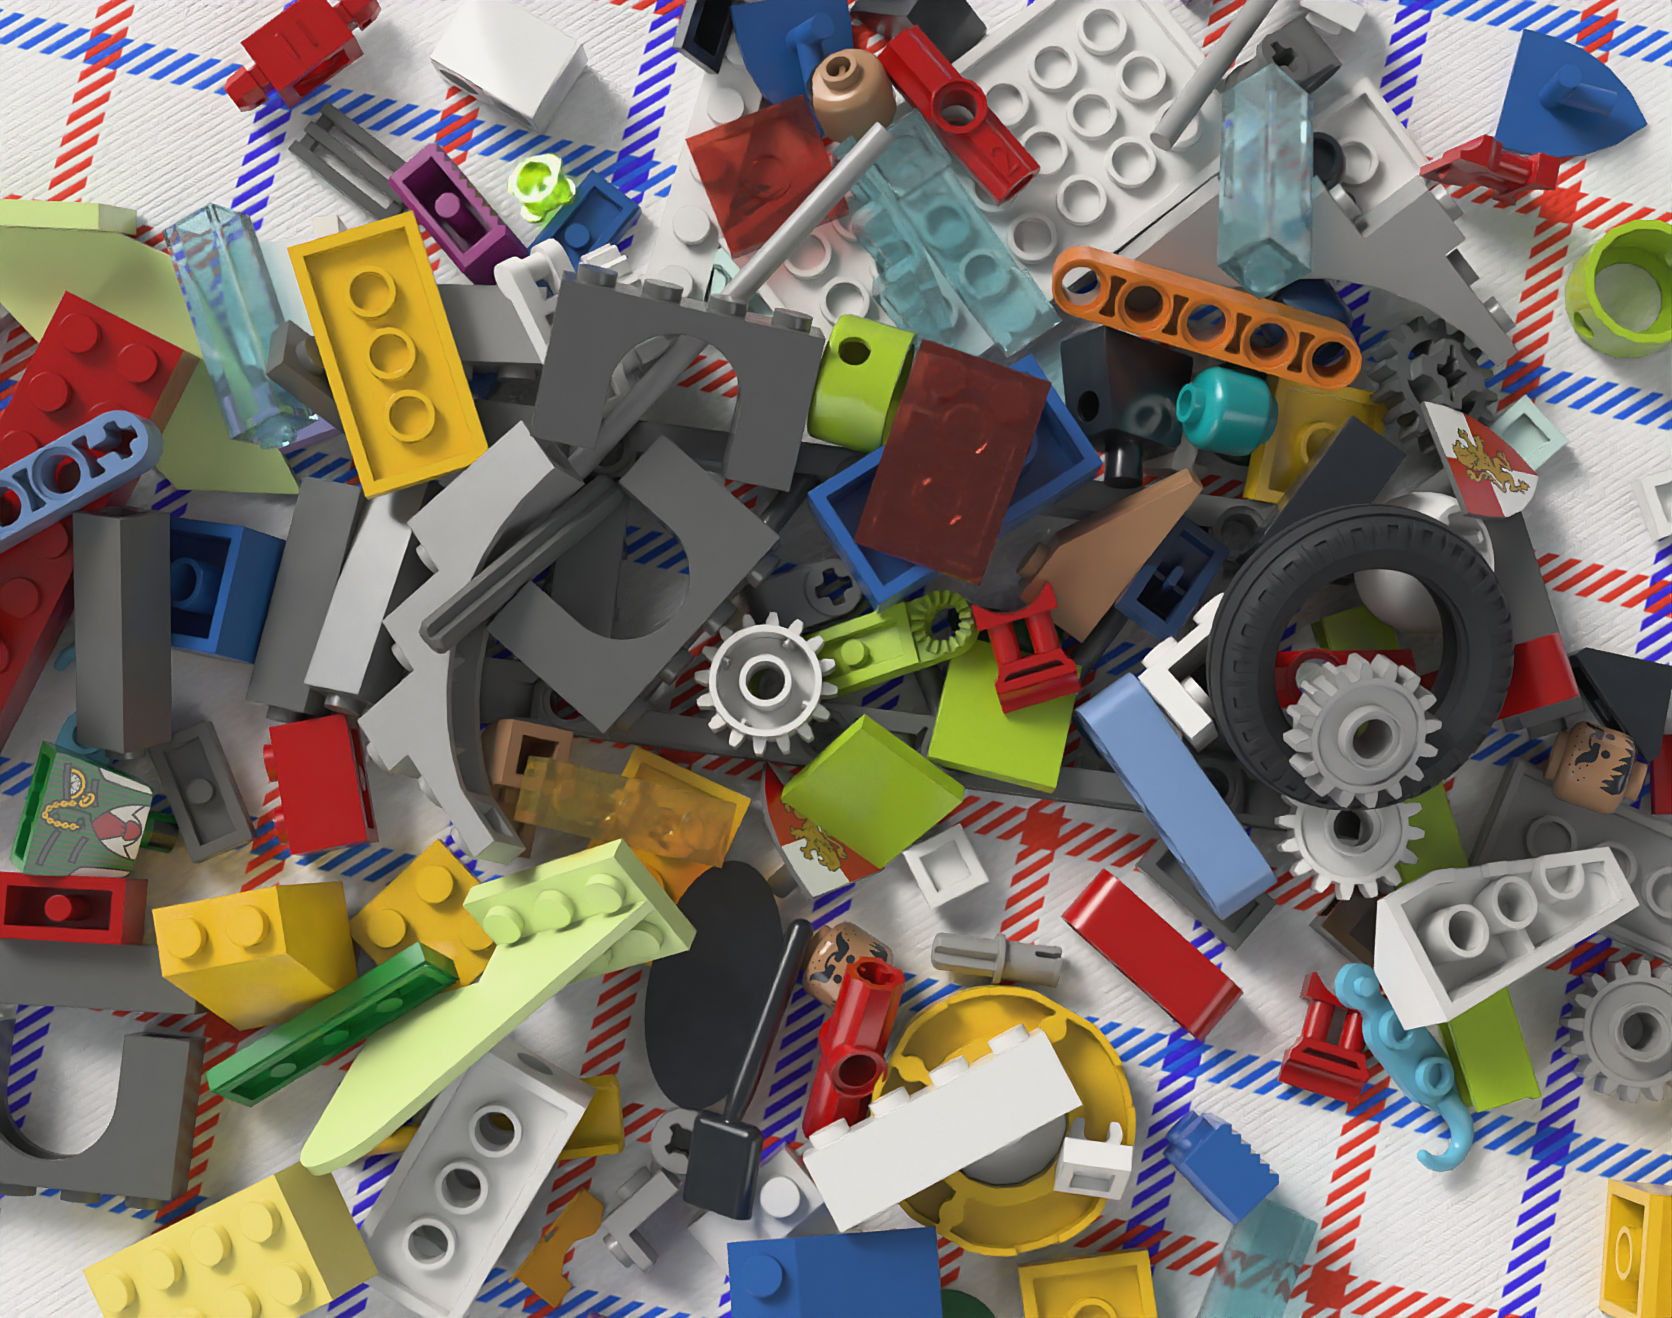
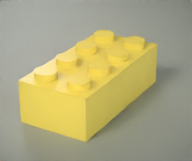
M301 1161L82 1270L104 1318H297L335 1300L379 1274L332 1172L320 1176L312 1175L302 1165Z

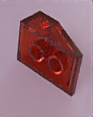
M922 338L854 538V543L980 586L1052 382Z

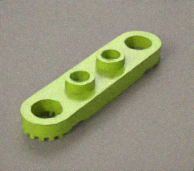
M945 589V591H933L932 594H927L924 597L907 603L903 601L895 604L879 615L876 612H872L802 638L807 642L811 638L820 635L824 640L823 648L816 655L817 659H834L836 670L822 677V682L837 686L838 693L836 698L958 657L966 653L974 645L980 631H978L971 608L972 603L960 594ZM945 608H956L957 612L960 613L959 619L961 623L958 625L960 630H956V636L949 637L950 640L948 641L942 640L940 642L935 640L931 630L934 617ZM771 669L760 670L751 677L748 691L754 697L763 700L759 693V683L762 676ZM821 699V702H820V703H823V702H826V701H829V700H832V699Z

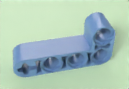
M113 410L101 414L1 470L0 498L6 492L13 490L19 496L22 508L19 518L13 524L6 526L0 520V554L154 467L163 453L164 443L157 426L142 416L127 411ZM122 429L137 433L138 436L130 443V448L133 452L131 456L111 452L98 458L89 450L93 449L107 453L118 447L123 442L122 436L119 433ZM72 457L79 464L81 470L80 481L72 491L63 493L57 487L55 471L62 461Z
M1128 672L1072 711L1071 719L1084 740L1100 759H1106L1196 889L1221 920H1225L1277 883V879L1264 857L1152 697L1132 673Z

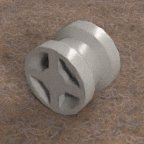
M676 1106L670 1108L657 1121L651 1135V1148L654 1158L663 1168L675 1174H686L694 1119L700 1112L705 1110H692Z

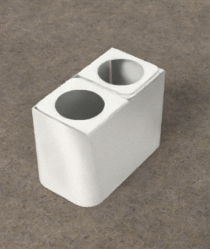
M464 0L430 57L431 63L440 78L488 106L494 107L499 112L539 135H542L588 62L582 43L574 55L570 54L577 43L576 39L508 0Z

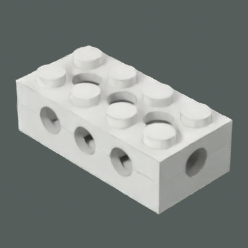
M509 1037L503 1038L438 1094L360 1227L361 1237L379 1273L364 1283L423 1318H463L597 1089ZM489 1112L505 1114L512 1121L515 1130L507 1131L496 1127L490 1120ZM462 1168L472 1171L480 1180L481 1185L467 1184L459 1177L457 1169ZM425 1225H432L442 1230L447 1240H439L432 1237L427 1232Z

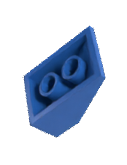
M170 516L171 650L254 665L286 540L245 526Z
M936 1226L727 1243L732 1318H943Z

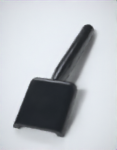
M797 918L788 926L731 1081L723 1115L706 1110L700 1112L694 1119L682 1199L687 1203L735 1220H750L752 1217L763 1135L758 1127L742 1122V1119L756 1093L813 936V926L804 918Z

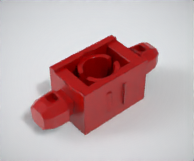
M297 0L240 42L255 64L248 70L244 66L239 68L227 79L223 89L241 112L252 111L269 101L266 95L273 89H275L288 108H292L364 54L352 31L357 27L363 31L377 19L381 11L377 0H338L339 3L333 7L327 0Z

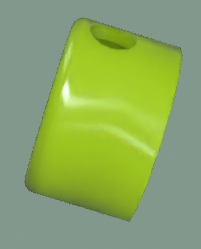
M1633 220L1607 232L1574 263L1565 285V310L1574 331L1592 349L1614 358H1641L1659 351L1672 343V225L1661 220ZM1614 264H1632L1644 269L1656 281L1661 293V308L1656 320L1646 330L1636 333L1621 327L1603 311L1595 292V277L1604 268Z
M853 314L841 315L832 329L820 361L807 416L809 436L868 455L887 444L894 431L909 383L916 354L918 333Z

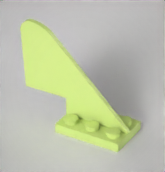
M622 838L471 887L463 906L497 945L479 983L435 995L368 1036L302 1149L300 1161L312 1175L320 1176L336 1171L370 1152L564 986L690 949L697 930Z

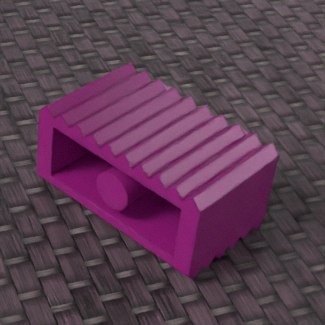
M427 144L390 176L388 180L390 187L409 210H413L419 222L458 269L474 285H496L494 268L497 264L511 257H518L521 260L527 257L528 249L438 144Z

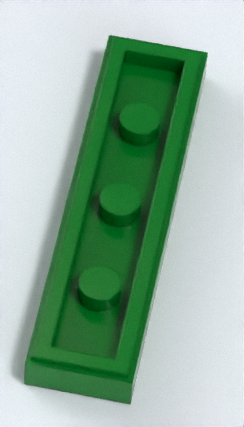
M420 941L416 942L206 1071L205 1074L210 1091L247 1107H253L455 984L460 978L454 961Z

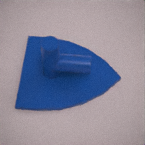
M764 0L730 6L729 10L734 33L746 70L762 96L788 123L815 141H819L824 131L820 127L807 100L806 83L811 71L823 58L836 51L854 49L851 17L847 0Z
M1523 29L1494 136L1497 141L1503 143L1502 149L1531 156L1539 152L1558 158L1585 156L1615 146L1648 125L1632 93L1608 66L1583 48L1550 35Z

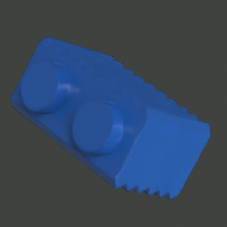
M1192 1110L1184 1115L1166 1134V1138L1171 1144L1162 1154L1205 1200L1233 1225L1239 1223L1279 1184V1174L1270 1169V1164L1260 1159V1154L1251 1149L1250 1143L1241 1139V1134L1232 1129L1231 1123L1213 1113H1202L1199 1116Z

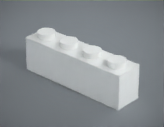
M1024 1024L1012 1027L988 1041L992 1052L970 1064H968L964 1055L956 1057L928 1073L933 1084L910 1096L904 1086L870 1103L868 1106L873 1115L849 1128L845 1118H842L810 1135L809 1139L814 1147L803 1152V1161L840 1233L1083 1105L1045 1032L1038 1027L1028 1033Z

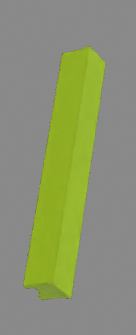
M1365 604L1320 618L1321 621L1310 624L1319 649L1328 651L1400 649L1393 627L1382 623L1367 609ZM1369 720L1357 728L1353 739L1359 737L1366 730ZM1442 781L1429 791L1415 798L1405 800L1404 804H1421L1422 810L1408 817L1409 826L1424 830L1425 835L1424 838L1407 842L1406 848L1413 852L1418 860L1415 865L1397 863L1394 866L1402 880L1397 886H1393L1394 891L1427 872L1469 867ZM1507 986L1450 1021L1436 1024L1444 1051L1454 1070V1080L1459 1096L1467 1108L1474 1106L1475 1112L1479 1113L1525 1098L1534 1100L1542 1097Z

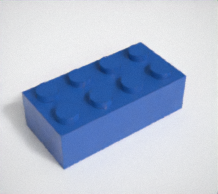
M1030 353L808 492V508L872 608L879 615L1095 479L1103 462Z

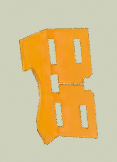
M582 1187L508 1282L511 1283L515 1277L518 1278L553 1308H556L573 1286L572 1283L562 1276L564 1254L575 1241L592 1236L602 1225L604 1204ZM555 1226H558L559 1228H558V1229L556 1230V1232L552 1235V1237L549 1239V1241L546 1242L545 1239L548 1237V1235L551 1233V1231L555 1228Z

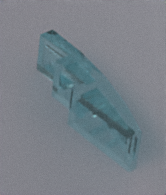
M852 135L832 150V170L857 144ZM873 165L850 190L862 205V208L852 215V234L884 271L872 282V297L897 328L918 333L916 351L952 393L961 386L964 369L947 305L920 240L891 188Z

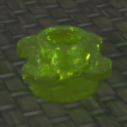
M545 153L541 156L526 158L517 165L508 179V191L520 200L523 206L521 215L531 224L543 222L548 212L558 208L560 205L568 206L576 199L577 186L573 181L566 179L562 172L563 161L555 153ZM547 184L546 190L539 193L538 189L542 185Z

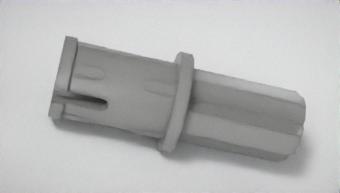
M940 932L936 934L932 944L931 962L937 970L990 977L991 984L999 985L1002 979L1056 988L1062 966V959L1057 958H1061L1062 948L1059 946L1033 945L1006 940L1005 934L997 933L994 940Z

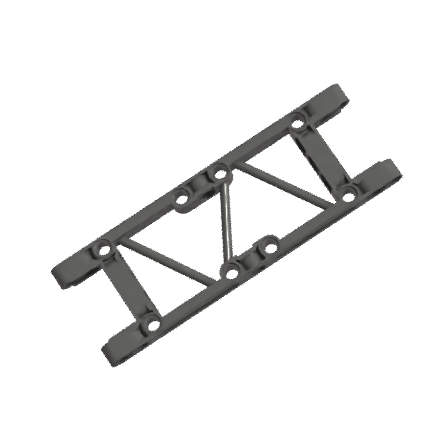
M474 399L489 448L519 421L522 420L531 425L535 406ZM638 420L620 440L624 445L622 458L612 466L602 467L597 465L583 480L585 485L576 493L598 475L603 474L610 476L615 484L620 486L619 480L662 433L705 471L724 473L722 461L729 432ZM801 441L789 492L780 490L759 518L775 533L779 534L807 498L808 492L813 490L816 485L823 484L868 454L845 447ZM555 442L567 459L578 448V446ZM1091 480L1037 515L1082 520L1146 487L1116 489L1106 486L1104 481ZM624 494L620 506L556 560L551 599L589 631L607 638L611 637L613 623L618 622L620 609L617 606L618 580L622 560H627L629 549L626 544V526L631 499L626 494ZM1199 494L1183 515L1231 550L1201 596L1197 612L1220 593L1225 594L1230 582L1242 567V565L1235 561L1241 551L1231 549L1222 538L1221 528L1223 523L1226 521L1242 523L1248 529L1250 538H1252L1276 504ZM1354 573L1340 577L1328 584L1348 586L1355 581ZM908 596L898 603L903 601L905 603L910 602V597ZM1115 602L1083 643L1080 642L1069 656L1074 660L1075 665L1082 666L1079 678L1080 683L1130 619L1114 607ZM1194 620L1190 622L1189 633L1198 626ZM484 657L479 696L480 724L489 725L498 719H515L572 731L573 737L759 762L768 761L774 764L805 767L820 754L812 750L806 741L801 739L798 734L789 737L790 754L783 755L777 742H768L763 757H756L753 740L746 738L737 750L729 746V738L732 729L729 727L720 732L713 733L708 726L711 719L648 711L626 735L616 729L608 738L583 715L571 720L560 718L555 707L558 693L523 662ZM1205 662L1189 676L1209 697ZM938 664L913 672L931 716L830 702L820 703V705L830 712V720L839 725L842 732H845L860 717L866 714L916 752L927 758L944 679ZM660 680L659 683L644 698L646 702H648V700L652 697L655 691L662 684V680ZM1215 717L1212 721L1218 737L1199 753L1182 735V742L1201 769L1210 771L1218 777L1221 783L1220 796L1241 826L1287 832V829L1274 825V820L1276 817L1289 815L1291 806L1283 801L1281 793L1267 786L1242 764L1226 742ZM812 719L808 725L811 726L817 721ZM936 765L968 790L1143 813L1116 773L1061 766L1056 789L1051 794L960 770L948 771L940 765ZM1340 811L1333 825L1337 839L1359 840L1360 818L1352 811Z

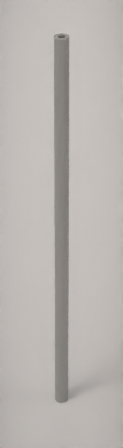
M876 122L719 294L736 297L748 302L896 139L881 124ZM681 335L601 422L596 449L578 447L567 459L582 481L709 343L688 335ZM404 669L402 677L408 672L407 669Z

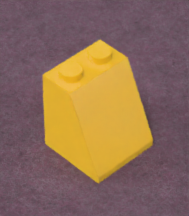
M343 881L278 885L152 909L162 977L239 1031L288 1022L358 979Z
M1608 1179L1599 1310L1614 1318H1672L1671 1185Z

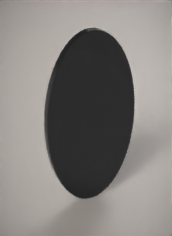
M726 861L714 865L696 878L687 888L676 906L697 930L691 947L687 951L653 960L650 969L644 1016L648 1059L653 1076L663 1094L671 1102L685 1109L696 1110L706 1108L720 1101L728 1094L735 1070L783 943L779 910L769 884L757 869L741 861Z

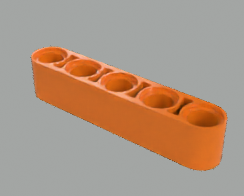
M1077 245L1068 248L1057 257L1053 264L1052 293L1054 300L1063 311L1072 316L1322 390L1334 391L1345 388L1355 380L1361 370L1362 357L1356 340L1347 326L1336 319L1090 246ZM1086 267L1098 275L1099 282L1090 292L1075 294L1064 286L1062 280L1065 275L1074 268ZM1139 286H1151L1161 294V299L1152 310L1136 312L1125 303L1128 293ZM1209 304L1221 309L1223 312L1222 318L1212 329L1197 330L1187 322L1191 311L1198 306ZM1265 323H1276L1284 328V334L1280 342L1275 346L1265 349L1258 348L1250 343V336L1258 326ZM1332 341L1346 346L1343 357L1335 365L1325 367L1312 362L1314 352L1323 343Z

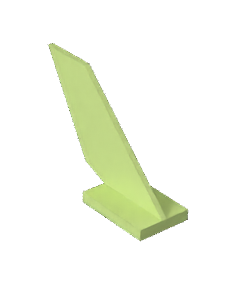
M0 199V303L38 343H40L65 291H68L201 358L162 434L164 441L163 453L155 465L176 489L299 494L301 484L286 456L277 449L269 423L184 262L126 236L136 235L137 210L101 203Z

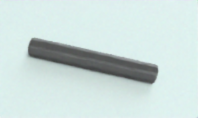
M605 474L598 475L424 619L419 629V635L422 640L437 654H443L450 650L520 591L529 580L532 581L614 512L624 498L621 487L615 484L610 476Z

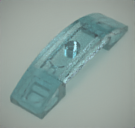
M916 108L888 127L886 130L896 141L873 166L940 272L1004 355L1009 358L1059 324L1062 320L1026 268L1023 270L1019 268L952 170L953 160Z

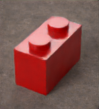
M341 713L269 727L271 744H265L263 747L264 764L269 780L271 782L278 781L282 806L274 809V822L281 845L289 844L290 855L308 856L379 842L357 717Z
M0 871V938L116 945L142 944L148 879L72 875L46 876Z

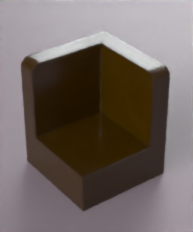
M1354 884L1350 900H1337L1335 894L1309 926L1351 963L1366 964L1374 970L1377 901L1382 896V893L1378 890V896L1365 898L1360 892L1358 885Z

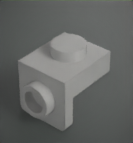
M644 1166L616 1191L623 1202L611 1211L601 1223L609 1232L603 1238V1241L617 1260L626 1268L636 1263L644 1273L655 1265L659 1256L636 1228L672 1197L682 1185V1182L674 1173L663 1167L652 1174Z

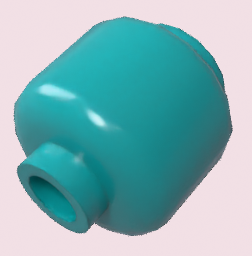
M1213 366L1202 370L1191 384H1186L1182 388L1177 399L1176 415L1178 420L1183 423L1186 439L1194 447L1231 456H1245L1252 453L1259 445L1265 444L1272 436L1277 424L1278 403L1271 394L1267 382L1258 375Z

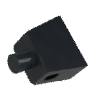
M1102 325L1061 342L1060 353L1065 406L1094 450L1105 454L1104 484L1116 489H1132L1143 484L1144 461L1174 452L1181 444L1183 423L1177 418L1176 404L1182 388L1191 382L1193 357L1113 327Z

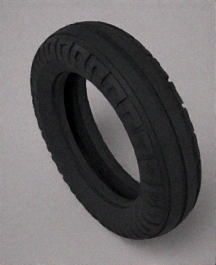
M1387 504L1346 505L1312 514L1284 528L1261 545L1236 573L1219 603L1209 635L1206 657L1207 687L1216 722L1229 747L1242 764L1267 786L1293 800L1319 808L1339 811L1378 809L1405 802L1407 799L1415 798L1439 785L1443 779L1446 780L1469 759L1468 757L1476 752L1493 728L1491 726L1496 722L1502 710L1513 673L1515 645L1509 606L1497 577L1478 550L1457 531L1429 515ZM1383 569L1398 571L1415 577L1425 587L1437 607L1442 623V660L1436 680L1430 690L1437 701L1426 710L1442 722V728L1426 734L1425 740L1438 749L1434 757L1420 756L1415 765L1420 768L1424 777L1421 781H1416L1405 775L1399 781L1402 797L1397 800L1383 789L1378 791L1375 808L1368 809L1355 796L1347 808L1341 807L1328 794L1321 797L1305 783L1306 777L1298 773L1289 762L1298 751H1295L1283 740V734L1293 728L1280 707L1276 693L1275 662L1277 651L1292 617L1308 598L1328 583L1345 575L1364 570Z

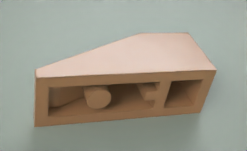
M1185 468L1057 531L1046 546L1039 541L1036 542L1024 556L1016 570V573L1021 576V579L1018 581L1019 598L1029 604L1038 595L1044 582L1049 581L1058 608L1050 610L1053 622L1083 643L1203 490L1198 475L1189 468Z

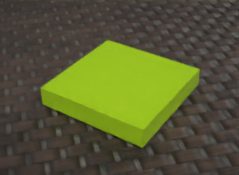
M976 640L966 653L949 659L926 759L936 765L1052 794L1057 786L1076 693L1003 714L994 685L998 666L991 643ZM1021 651L1022 657L1032 654ZM1075 665L1078 677L1080 678L1082 666Z
M864 714L784 785L781 800L874 866L882 869L961 804L965 787Z

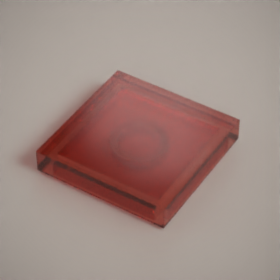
M803 94L685 139L732 260L759 250L833 170ZM845 196L817 227L849 215V206Z

